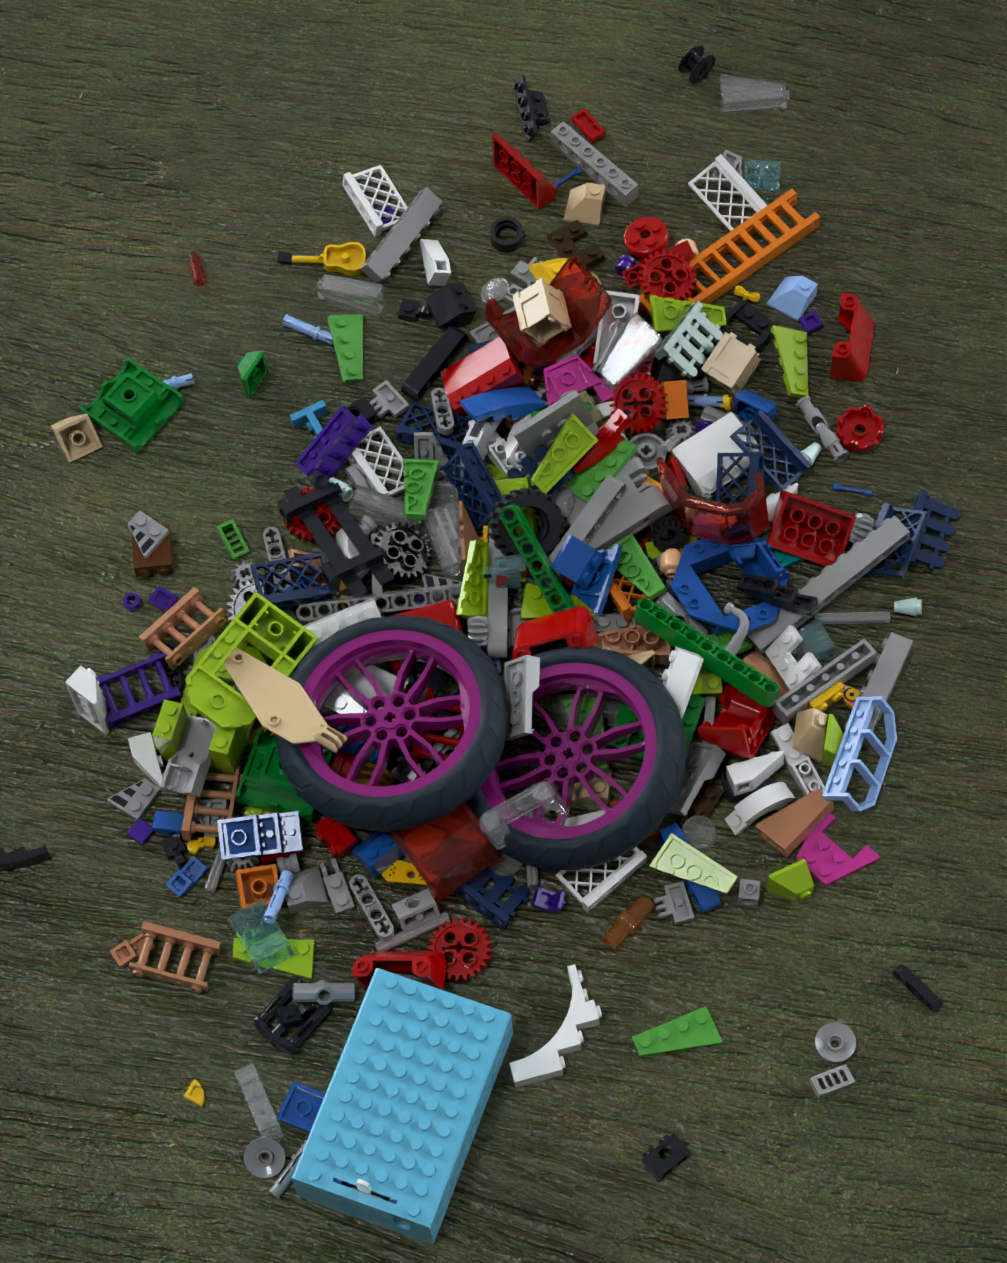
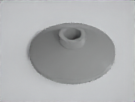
M831 1022L818 1030L815 1037V1047L819 1055L825 1060L836 1063L843 1062L854 1053L856 1037L853 1031L845 1024ZM837 1042L839 1046L833 1047L831 1043Z
M268 1137L257 1138L246 1147L244 1163L246 1168L257 1177H273L282 1170L285 1164V1152L276 1140ZM264 1152L268 1153V1154H269V1157H268V1158H264V1157L262 1156V1153H264Z

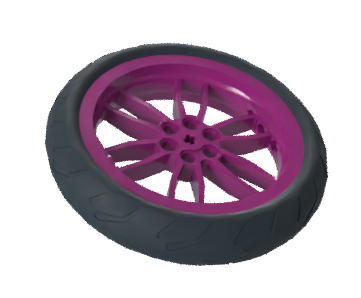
M406 615L378 617L347 626L319 643L298 664L290 677L301 684L319 713H321L330 695L340 684L353 700L367 711L366 713H341L323 717L330 727H358L343 733L347 736V741L342 746L367 740L357 754L347 777L339 776L329 767L324 760L323 749L326 747L317 742L292 744L275 734L281 766L293 788L311 807L329 819L355 829L381 832L407 830L445 817L466 803L486 782L498 763L505 745L508 727V701L503 681L492 660L473 640L461 631L424 617ZM405 660L397 674L392 694L384 696L373 675L366 667L385 661ZM414 661L427 663L418 681L407 694L403 693L406 679ZM436 667L450 674L459 685L460 695L438 697L415 704L427 688ZM360 671L373 687L376 696L370 700L357 692L346 679ZM456 706L461 707L462 714L460 716L443 718L425 717L442 709ZM464 726V734L459 744L445 761H443L430 743L416 733L417 731L446 730ZM415 744L428 753L439 766L424 775L411 758L407 748ZM393 748H400L409 767L417 775L418 779L399 785L378 786L385 773L391 750ZM376 750H379L378 762L368 785L355 783L364 764Z
M592 646L588 648L560 647L533 655L540 657L539 687L532 693V706L547 721L552 733L545 738L533 731V734H529V736L546 748L545 751L518 755L500 762L498 761L486 782L464 803L467 813L477 830L497 850L523 864L551 871L580 870L596 867L618 858L639 845L660 825L673 805L682 784L686 762V739L679 709L664 684L654 674L630 657L615 651ZM503 673L500 677H501V679H502V681H503V684H504V673ZM572 689L577 690L571 704L567 730L560 732L549 715L537 703L559 692ZM587 693L598 696L592 712L580 728L579 715L584 696ZM607 697L622 700L638 719L637 722L611 728L591 738L601 719ZM641 730L643 732V743L618 749L600 750V748L620 737ZM580 736L578 741L573 742L576 737ZM561 742L560 746L555 747L556 743ZM589 749H593L590 754H586ZM645 752L639 775L628 793L611 776L596 767L598 762L625 759ZM555 760L554 764L548 765L550 761ZM524 765H541L522 777L501 784L499 782L498 772ZM587 767L586 771L580 773L582 768ZM564 773H568L565 778H561ZM550 777L540 796L534 818L518 814L503 794L508 791L528 787ZM594 777L608 783L624 797L611 810L596 796L589 782ZM581 782L591 798L605 814L582 825L564 826L571 808L574 785ZM559 787H563L562 801L556 821L553 823L544 820L543 818L549 803Z

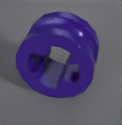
M128 593L124 596L123 603L128 611L134 612L140 609L141 600L136 593ZM133 599H135V602H136V603H135V604H132V603H131V605H130L128 601H129V600H132V601H133Z

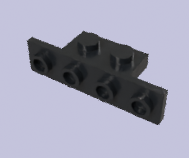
M521 75L517 82H515L513 89L517 99L526 142H531L538 134L536 123L547 125L550 120L543 92L528 90L525 75Z

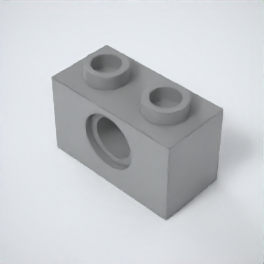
M429 889L391 904L396 919L404 933L441 917Z

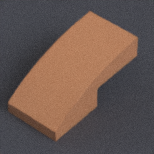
M142 933L129 942L125 940L110 950L120 968L128 965L130 962L133 963L139 960L146 939ZM152 943L150 952L157 949L154 943Z

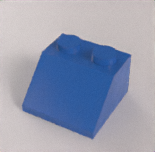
M746 389L736 394L733 413L738 415L740 419L747 422L757 412L762 410L773 421L777 414V405L773 401L766 400L757 393Z
M569 534L550 568L568 581L586 589L597 569L601 566L605 556Z
M375 831L350 851L374 878L405 855L402 843L391 831Z

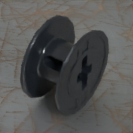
M703 45L691 48L683 56L678 66L680 73L684 74L691 71L689 81L692 84L703 80L711 72L716 61L714 55H708L703 58L705 49Z

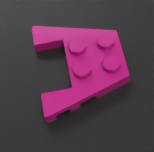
M578 355L543 369L548 407L559 401L561 395L571 390H576L577 393L593 388L600 403L608 402L611 400L610 397H615V394L606 383L593 373V370Z
M831 813L806 837L796 858V862L805 859L810 874L824 887L880 859V856L868 845L854 858H851L823 832L836 819Z

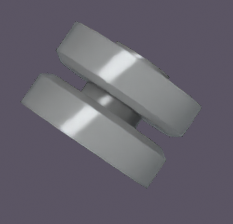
M643 433L636 435L630 440L638 448L634 453V457L641 459L649 472L647 476L655 480L666 469L667 453L663 454L662 450L659 449V446L664 441L655 434Z

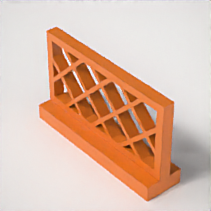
M622 576V579L613 578L608 595L625 622L632 619V614H634L636 605L631 606V599L647 597L644 594H634L636 587ZM623 585L632 586L630 593L622 591ZM658 596L657 598L653 599L652 601L655 603V602L659 599L660 596Z

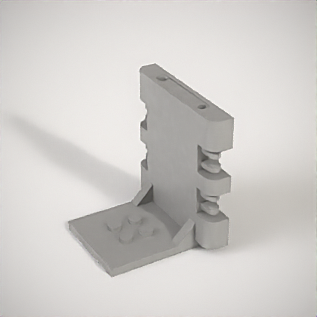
M574 390L514 428L511 432L526 456H530L534 460L537 458L534 453L535 447L538 445H544L546 448L551 447L571 413L594 436L602 427H597L579 394ZM622 431V433H621L620 435H622L625 439H627L626 436H625V434H624L623 431ZM633 455L615 477L625 483L627 488L624 495L588 544L597 551L606 550L628 535L636 534L673 510L658 486H653L652 483L648 482L638 487L647 480V474H649L639 457H634ZM526 474L524 477H530L531 481V476L529 474ZM560 486L548 497L553 498L556 501L555 505L560 507L562 511L560 516L564 517L565 522L561 523V528H564V532H567L587 504Z

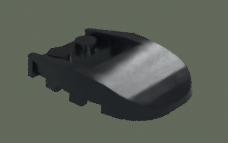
M743 300L725 313L726 323L734 317L760 336L752 344L756 347L754 350L761 354V350L771 340V327L773 325L778 326L777 321L774 322L748 304L747 300ZM722 326L719 329L723 335L725 332L728 334L734 333L737 335L736 339L747 346L750 343L727 326ZM711 340V342L716 347L718 342H714L713 340ZM704 353L705 357L708 358L710 354Z

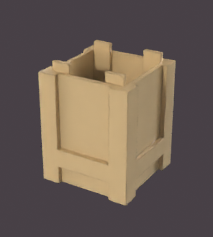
M543 278L538 279L536 283L523 291L512 295L520 331L534 337L540 344L544 345L552 337L571 328L563 292L547 284Z
M725 332L702 366L701 371L704 372L708 380L736 396L742 390L761 359L758 357L760 354L754 350L756 348L754 345L749 343L747 346L737 340V335L734 333L728 334Z

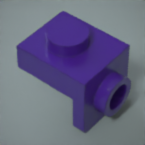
M158 585L149 598L148 603L166 613L178 602V595H173Z
M538 886L535 888L531 906L554 914L564 907L565 892L559 891L556 893Z

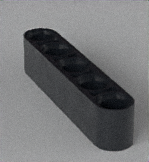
M453 325L449 326L405 380L401 387V392L413 400L419 401L441 374L440 372L446 368L465 344L468 335Z

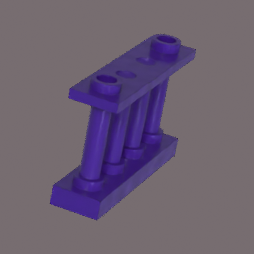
M341 406L295 464L308 476H311L314 472L317 476L324 474L329 480L337 473L374 426L362 415L356 418L346 407Z
M155 653L149 659L108 676L101 675L96 678L100 683L99 687L102 689L110 709V715H107L106 719L111 728L162 708L164 699L173 702L182 699L179 688L171 686L162 664L167 662L165 660V653ZM156 667L165 689L164 693L159 695L153 693L145 670ZM138 674L146 694V700L139 703L135 701L127 681L128 677ZM120 682L129 704L127 708L122 710L117 708L109 685Z

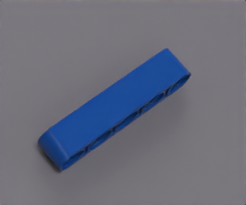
M676 822L658 830L663 845L671 833L688 843ZM683 879L703 914L721 905L720 898L715 890Z

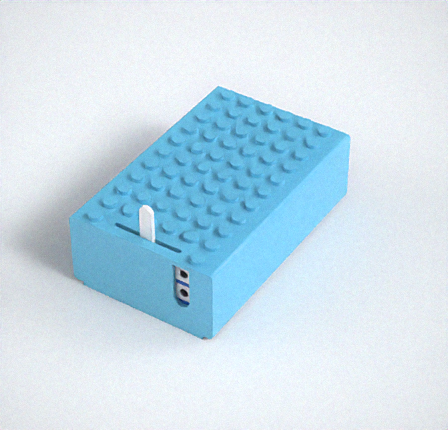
M376 968L291 1178L297 1195L311 1202L422 1242L434 1244L513 1036L511 1014Z

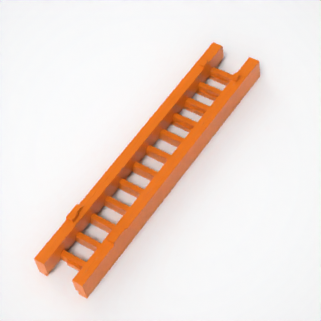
M790 189L689 260L691 261L689 267H695L692 273L698 274L702 271L714 284L706 289L697 280L694 287L700 294L693 299L691 297L687 298L686 301H692L693 303L699 301L704 304L712 303L818 228L820 216L815 212L804 219L793 208L797 204L798 196L793 189ZM786 213L796 226L790 229L780 219L782 214ZM772 223L783 235L777 239L765 226ZM758 232L769 245L763 249L751 237ZM744 242L755 255L748 258L737 246ZM730 252L741 265L734 269L722 256ZM715 261L728 273L721 279L708 267ZM676 275L678 279H683L682 276ZM665 288L668 292H673L670 288ZM644 293L639 297L636 327L643 334L633 342V349L637 354H639L641 345L660 333L654 332L653 327L649 329L638 317L644 311L652 317L649 301L650 295L643 296Z

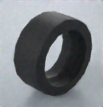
M502 217L494 221L490 226V241L496 250L508 253L517 250L522 245L524 230L518 220L512 217ZM511 228L517 232V237L511 241H501L496 237V233L501 229Z

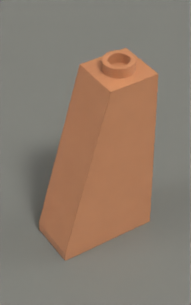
M816 789L759 822L755 826L757 835L787 858L835 809L833 800H825L822 797L823 792L820 789Z

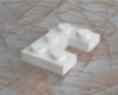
M791 625L765 651L790 690L822 667L813 653L807 652L798 663L796 662L791 652L803 639L796 628Z

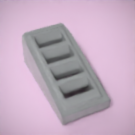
M844 1064L811 1077L809 1083L818 1100L854 1084L855 1080L847 1065ZM842 1071L845 1073L848 1079L845 1082L840 1074V1072ZM836 1074L837 1078L840 1081L839 1084L836 1083L833 1075ZM827 1078L830 1079L833 1086H829L826 1080ZM820 1081L823 1082L826 1089H822L819 1083Z

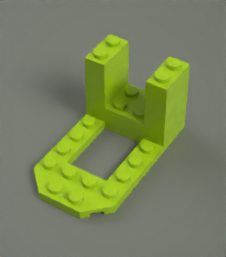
M255 591L186 677L189 706L221 730L249 727L256 719V715L243 695L215 675L236 648L243 650L250 643L275 661L271 666L272 668L290 678L298 664L314 648L319 637Z
M212 645L197 653L192 669ZM245 646L242 650L267 664L259 649ZM223 664L215 675L222 680L234 682ZM187 687L180 703L164 699L152 734L162 759L166 761L177 753L188 715L198 717L199 714L189 706ZM256 719L249 727L221 730L216 726L208 749L212 757L208 771L235 775L236 766L241 767Z

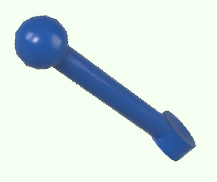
M576 167L574 172L557 183H553L555 188L557 189L560 184L574 175H580L581 168Z
M839 483L833 485L834 491H850L865 494L867 497L872 495V491L869 489L864 491L843 487Z

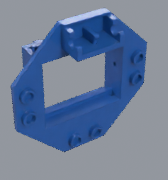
M715 534L685 545L671 589L689 617L708 623L715 636L729 630L737 632L740 626L739 618L734 614L724 617L696 575L731 561L736 563L742 573L778 579L780 585L786 586L789 571L781 566L770 550L771 545L767 544L766 541L757 543L755 557L748 559L745 564H738L737 560H732L728 548L725 547L738 541L736 539ZM762 601L758 605L742 610L749 619L748 632L775 622L779 607Z

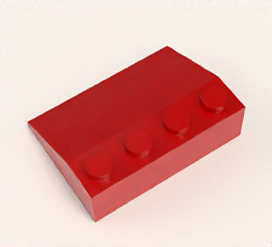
M493 133V165L538 210L554 200L556 190L554 184L551 181L548 182L541 171L536 170L528 159L522 157L517 148H513L508 142Z
M503 335L440 372L453 410L463 417L468 414L461 407V400L492 390L512 388L525 381Z
M781 490L775 507L767 544H770L773 548L823 566L832 565L844 553L856 516Z

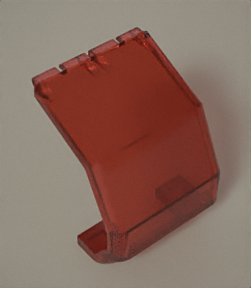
M577 255L567 259L549 284L556 290L559 289L563 292L571 328L552 337L544 345L540 344L534 337L520 331L516 310L503 314L504 310L495 298L488 299L485 308L486 320L514 356L531 368L551 364L583 344L612 305V298L603 290L600 283L593 278V275L586 266H583Z
M662 457L657 458L656 462L662 492L690 536L731 546L753 542L769 526L761 472L753 473L756 489L743 502L727 505L690 496L666 465Z
M466 803L445 817L417 828L384 832L397 844L419 872L430 889L435 902L444 899L501 857L491 835Z

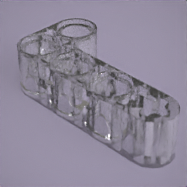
M251 1063L235 1070L234 1073L261 1137L272 1138L276 1141L284 1138L254 1064Z

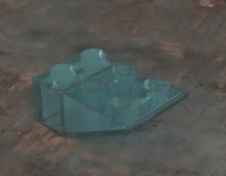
M263 898L227 918L258 974L294 955L291 945L278 923L275 921V923L269 924L264 921L263 916L267 910V905Z

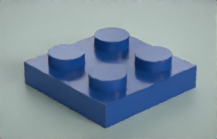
M293 1081L276 1119L310 1134L325 1094Z

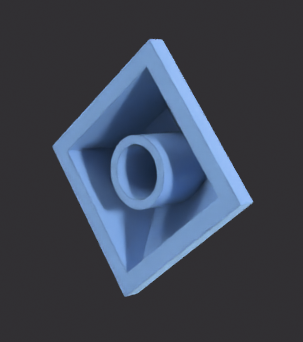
M804 276L785 277L766 305L798 322L799 318L816 297L818 284Z

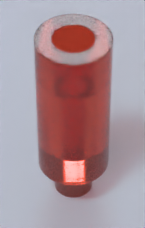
M191 251L188 264L193 284L195 286H202L206 283L201 258L195 251Z

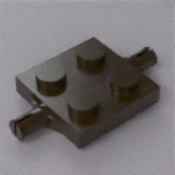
M715 773L712 779L703 782L687 811L688 815H680L676 821L680 828L683 827L687 819L695 820L703 825L723 798L724 791L713 784L719 776L718 773Z

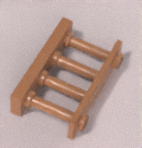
M195 587L139 636L145 649L150 651L153 647H157L167 655L165 660L171 670L181 665L187 657L228 621L221 607L214 613L203 604L205 601L200 591ZM196 609L208 617L202 625L189 616ZM182 621L195 630L187 638L175 629ZM168 634L181 643L174 650H171L161 642Z
M236 766L235 775L208 772L205 779L232 782V792L202 789L200 797L187 795L181 829L183 840H191V834L195 833V831L219 834L218 826L196 824L194 817L198 816V814L228 817L227 819L234 818L237 803L235 795L243 775L241 774L240 766ZM201 797L230 800L229 809L202 807L197 804V799H201Z
M143 921L141 930L146 939L138 963H129L130 972L137 977H144L145 975L189 987L191 991L196 993L208 992V983L203 982L211 956L220 954L221 942ZM156 938L165 942L157 969L145 966L153 940H156ZM175 944L183 945L184 951L177 973L166 972L165 968L172 946ZM198 949L204 954L196 979L184 977L191 952Z

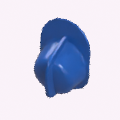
M742 539L725 547L728 548L732 560H737L738 564H745L748 559L755 557L756 544L761 539Z

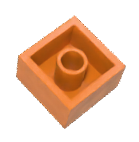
M686 380L660 382L661 386H664L661 392L667 393L664 400L669 401V403L664 404V407L668 408V410L662 412L666 416L663 419L689 418Z
M276 864L236 870L235 877L242 914L266 911L274 893V885L278 883Z

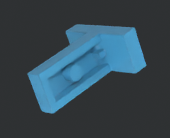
M321 400L291 414L290 420L294 430L306 425L309 433L313 432L315 435L313 437L315 439L322 430L317 419L327 415L326 404Z

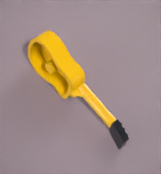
M358 242L327 245L324 253L320 254V256H292L291 253L278 251L277 256L278 263H322L327 272H340L348 276H358L363 273L360 268L366 261L365 248Z

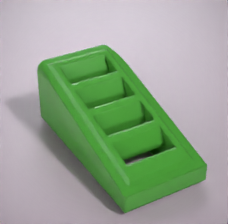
M234 519L216 526V531L233 560L250 552ZM232 528L233 531L224 534L225 531ZM234 534L236 535L235 538L227 540L228 537ZM239 540L240 543L232 547L230 546L231 543ZM241 546L243 547V550L234 553L233 550Z

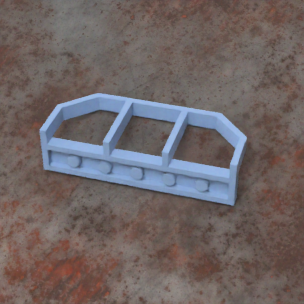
M882 696L856 698L822 795L825 800H842L851 811H862L875 805L897 741L895 714ZM876 705L884 714L887 738L884 745L872 730L868 729ZM864 737L880 755L874 775L860 759H857ZM854 767L870 785L866 800L860 804H857L849 793H845Z

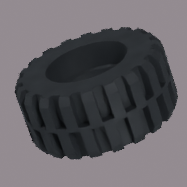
M526 488L512 490L510 494L501 496V501H496L494 504L495 510L490 512L489 517H492L491 522H488V528L491 529L489 535L494 540V546L500 549L503 555L524 562L500 518V512L503 508L510 504H516L520 509L530 507L539 513L541 530L536 538L548 557L547 554L549 552L552 553L555 549L554 546L561 541L559 538L560 533L564 534V528H561V523H565L564 517L560 516L562 511L559 506L555 505L556 501L548 497V494ZM508 509L507 515L513 518L514 512ZM527 543L526 549L529 552H533V546Z

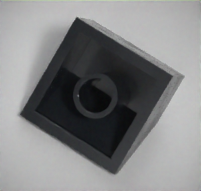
M464 282L447 284L425 299L438 329L447 328L451 325L471 324L477 312Z

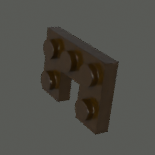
M578 220L547 235L548 242L561 258L574 259L581 271L605 260L604 253L596 243L581 251L574 244V242L587 236V231Z

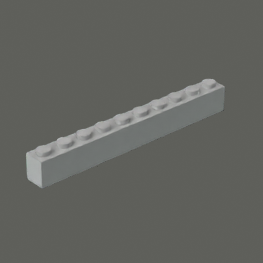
M895 515L891 519H885L881 523V527L870 531L862 542H856L848 553L841 554L834 564L827 565L820 575L812 577L805 587L799 588V594L818 598V604L813 615L910 539V531ZM779 608L775 622L749 631L746 636L753 642V647L763 655L767 648L789 625L798 628L812 616Z

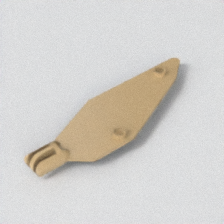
M238 648L225 661L226 670L264 728L292 744L317 742L335 753L347 741L346 735L327 725L300 683Z

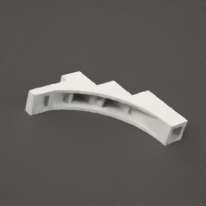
M575 964L567 966V973L572 987V998L567 1016L558 1032L545 1046L523 1059L510 1063L515 1088L562 1076L563 1068L566 1067L564 1058L560 1055L581 1050V1043L584 1042L581 1029L599 1025V1018L602 1017L600 1006H595L594 1000L588 1001L586 988L582 989L580 983L583 982L581 970H577Z

